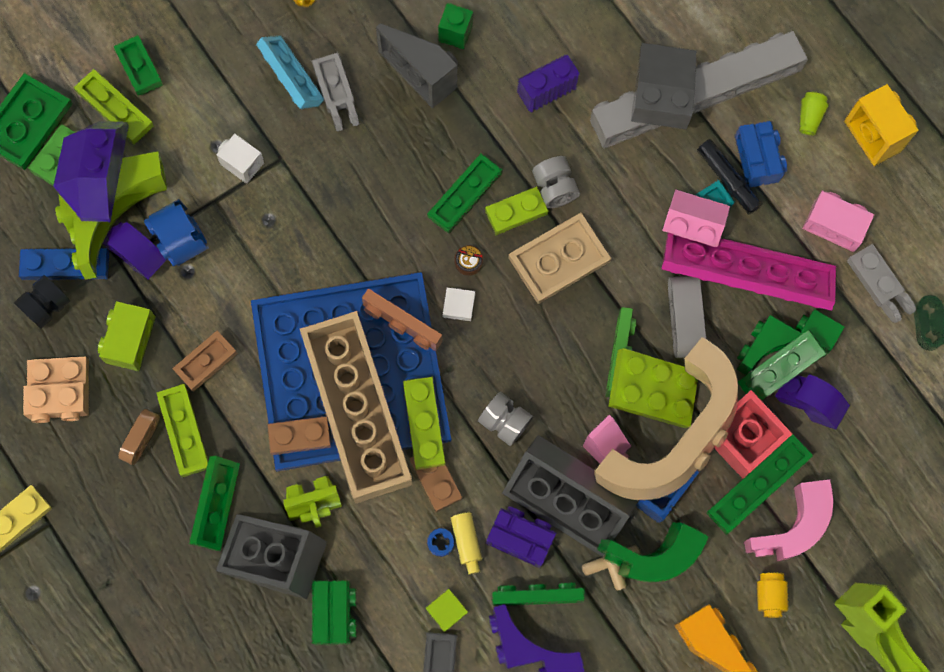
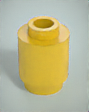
M761 573L760 581H757L758 611L764 612V617L781 618L782 612L788 611V582L784 581V574Z

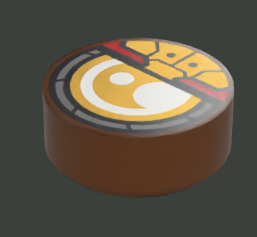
M467 245L461 247L456 252L455 267L461 274L470 276L481 270L483 255L478 248Z

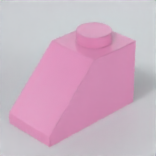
M610 415L587 436L583 447L600 464L612 449L627 459L630 457L627 452L631 445Z

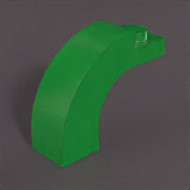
M672 522L661 546L650 554L639 555L612 540L601 539L597 551L605 554V561L620 567L618 575L645 582H660L672 579L690 568L700 556L709 536L684 523Z

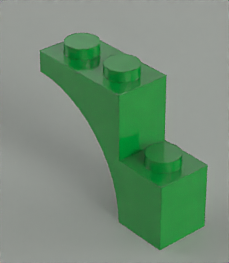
M815 309L808 317L803 314L794 329L769 315L765 322L759 320L750 335L755 338L750 346L745 344L736 359L741 362L736 370L747 375L759 360L769 354L780 351L807 330L813 333L825 351L829 353L845 326Z

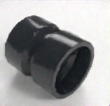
M45 275L32 285L33 291L31 293H23L14 302L40 329L53 318V311L60 312L70 302V299Z

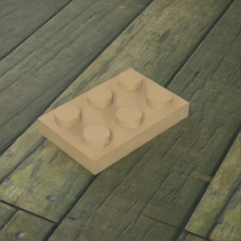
M582 213L575 215L508 255L509 260L538 304L611 262V257Z

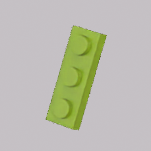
M95 69L73 87L107 121L128 122L129 127L126 138L133 145L154 127L149 118Z
M428 377L403 381L415 468L418 470L445 466L433 379Z
M182 384L157 392V398L180 476L183 478L206 470L208 457L187 386Z

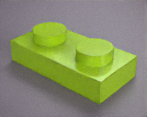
M537 187L485 207V212L496 235L548 215V209Z

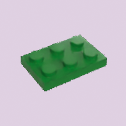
M23 73L0 105V157L25 171L73 105L71 100Z

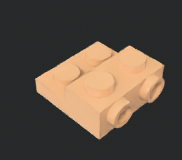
M85 356L27 360V386H24L23 415L31 419L33 423H48L50 418H61L62 421H78L80 416H89V359Z

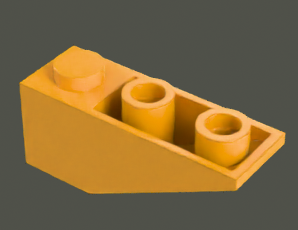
M710 604L704 606L674 625L690 652L721 671L758 672L750 661L746 662L740 653L742 650L741 644L733 634L729 636L723 626L725 620L716 607L712 609Z

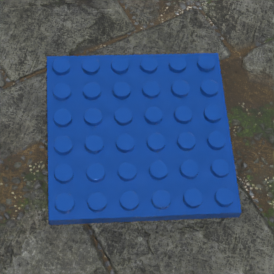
M422 272L251 300L269 424L327 416L300 329L357 311L402 450L412 449L403 381L432 377L442 443L451 442L436 351L430 347L428 350L421 348L413 341L414 337L406 332L403 335L397 333L389 327L390 322L382 317L379 319L373 318L365 312L362 297L369 288L432 328ZM329 421L331 448L273 455L276 472L341 461Z

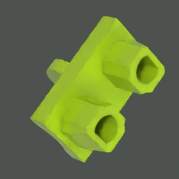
M328 476L320 477L313 481L315 491L304 494L303 487L299 484L286 488V499L283 500L290 521L301 518V522L305 523L313 520L315 527L319 528L322 527L320 518L331 515L330 510L342 507L336 485H332Z

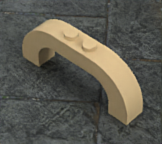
M701 337L685 357V371L706 385L711 393V399L672 451L658 462L640 464L627 459L612 449L594 471L596 482L599 485L627 499L651 500L676 491L691 478L697 469L701 471L706 466L712 449L715 446L719 448L728 436L727 430L732 424L737 410V377L730 360L724 352L710 341Z

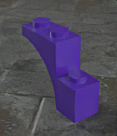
M506 604L493 607L494 615H489L492 634L498 633L501 645L495 646L499 664L505 663L506 669H511L542 661L543 667L538 668V672H584L580 652L557 653L538 647L526 639L515 627L508 614Z

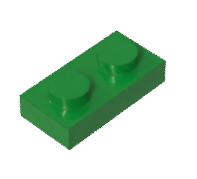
M139 35L113 46L137 96L163 85Z

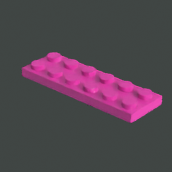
M667 233L662 270L695 277L703 281L724 284L733 288L753 291L757 294H765L786 301H794L815 308L831 311L833 309L836 292V266L722 238H720L716 248Z

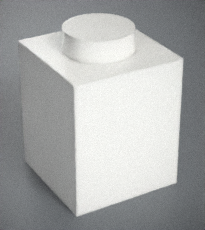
M236 134L229 140H224L218 148L217 157L221 166L246 184L264 164L261 152Z

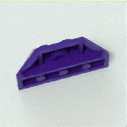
M99 121L63 139L54 188L81 221H111L129 127L128 122Z

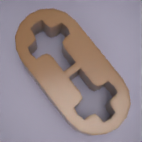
M144 409L139 414L120 449L119 459L131 465L136 464L159 423L160 416L148 409Z

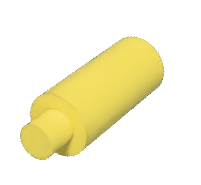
M462 513L450 517L461 565L466 564L468 575L480 572L478 561L482 560L472 513Z

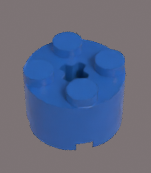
M181 199L175 200L144 220L149 232L159 240L160 243L157 244V247L162 256L168 259L173 266H179L209 249L207 241L195 219L185 213L187 207Z

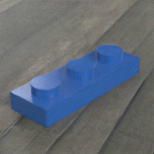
M100 248L96 267L97 278L92 279H108L109 251L107 248ZM20 249L19 278L21 280H38L43 275L50 280L84 279L80 269L75 270L73 265L72 253L76 252V249Z

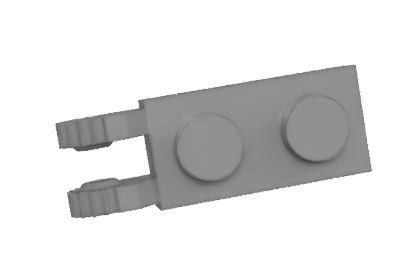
M334 53L312 60L328 113H331L336 131L343 130V123L337 110L343 108L348 109V116L353 127L359 125L354 108V98L339 54Z
M873 244L848 258V264L877 306L882 308L890 321L897 323L902 319L901 313L895 304L890 301L893 298L897 300L907 314L915 312L916 307L911 297L904 292L905 289Z

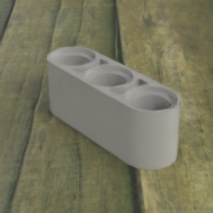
M691 276L669 277L668 296L675 358H685L701 337L706 339L700 279Z

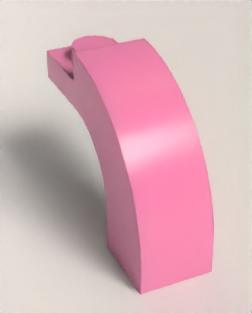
M830 480L800 483L794 487L797 518L792 528L784 534L749 538L744 541L746 553L755 552L756 557H766L774 555L773 550H775L778 562L793 558L814 546L827 530L832 516L833 494Z

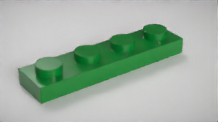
M792 434L708 510L706 514L726 535L729 534L809 461L813 455Z

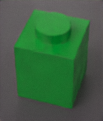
M447 3L438 25V42L464 50L473 27V11Z

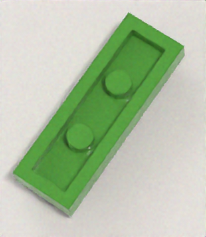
M621 307L618 314L605 397L610 398L618 350L624 348L632 351V346H627L629 335H634L636 319L632 318L633 309Z

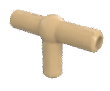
M634 545L627 548L640 555L638 546ZM604 557L582 565L583 573L586 576L608 568L617 591L627 586L624 577L618 575L620 567L605 561Z

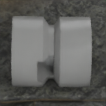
M557 156L549 158L533 168L532 172L537 185L543 187L541 195L547 208H557L566 205L579 197L580 192L575 179L569 177L572 172L566 157Z
M499 392L485 408L478 422L489 431L497 430L498 437L511 447L528 427L533 416L522 407L514 408V401L502 392Z

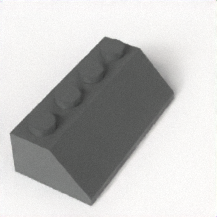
M537 435L525 452L502 492L508 498L602 557L605 554L597 551L601 539L614 541L638 500L618 496L596 482L594 469Z

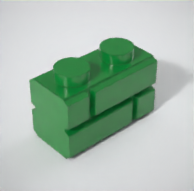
M350 581L312 582L313 645H350L351 638H356V619H351V607H356V588H351Z

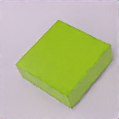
M450 589L425 608L444 632L468 613Z

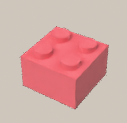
M750 390L737 402L736 414L727 430L728 436L719 448L715 446L714 449L743 479L788 439L792 433Z

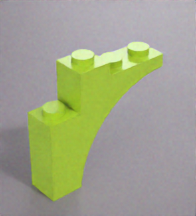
M158 151L122 158L110 222L81 221L59 195L60 206L55 207L56 216L59 223H64L68 233H70L72 244L76 246V252L72 253L73 265L75 270L80 269L85 280L97 278L96 267L99 250L106 234L115 221L126 210L142 199L167 190L165 169Z
M854 583L834 603L847 618L841 624L842 627L860 647L868 650L886 672H930L912 650L899 627L898 618L906 609L885 585Z

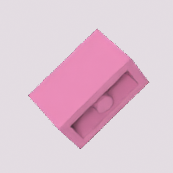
M675 190L662 231L717 248L730 206Z
M821 191L802 229L855 252L862 244L874 214L868 212L862 205L850 204L842 200L839 195L833 192L826 193Z

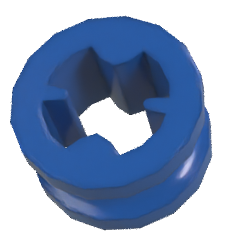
M438 528L430 533L427 545L433 555L443 557L452 551L454 538L450 531ZM437 535H443L445 540H449V546L445 545V550L440 551L438 546L432 545V540H437Z

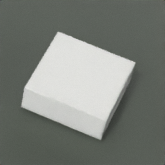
M447 287L443 318L471 321L475 291Z

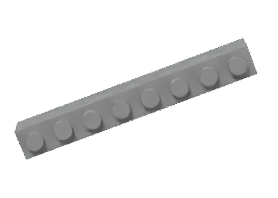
M794 31L787 34H775L764 43H752L741 52L736 54L729 52L720 57L718 61L713 63L703 62L696 66L692 114L802 71L808 58ZM634 91L623 94L618 100L613 102H601L592 109L590 122L603 149L661 127L659 125L631 122Z

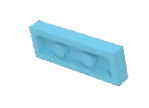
M281 36L261 37L256 45L263 54L264 59L276 73L279 81L291 95L294 103L299 109L319 107L324 101L323 96Z

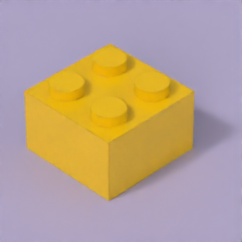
M888 84L860 98L844 121L873 166L902 152L918 132L915 119L906 112L901 104L899 95L892 91Z

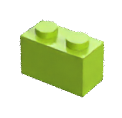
M116 301L114 310L111 309L107 316L106 325L108 329L106 336L101 337L99 341V357L106 364L139 371L155 321L152 311L147 308Z

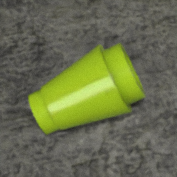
M807 92L805 98L801 99L800 133L816 135V131L829 106L827 96L817 92Z

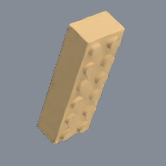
M357 311L301 328L300 332L355 504L411 486V475Z

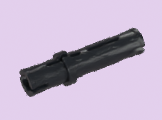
M711 139L702 143L697 152L725 184L729 195L735 197L748 215L759 209L763 203L748 186L749 182L745 178H741Z

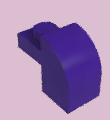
M119 222L117 226L112 227L102 242L108 250L121 257L135 272L148 280L167 260L150 240L127 222Z
M810 374L807 378L797 375L779 388L775 395L779 402L804 410L812 422L835 430L850 406L836 388Z

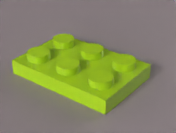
M623 348L617 352L608 407L681 428L691 427L698 379L687 373L684 366Z

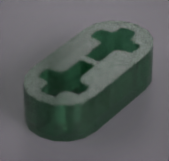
M927 295L915 304V329L917 342L920 347L933 351L944 344V306L938 297ZM927 303L929 305V308H934L935 310L933 313L930 314V320L929 312L927 310H923V307ZM930 326L932 335L938 337L933 343L931 338H926L925 336L930 332Z

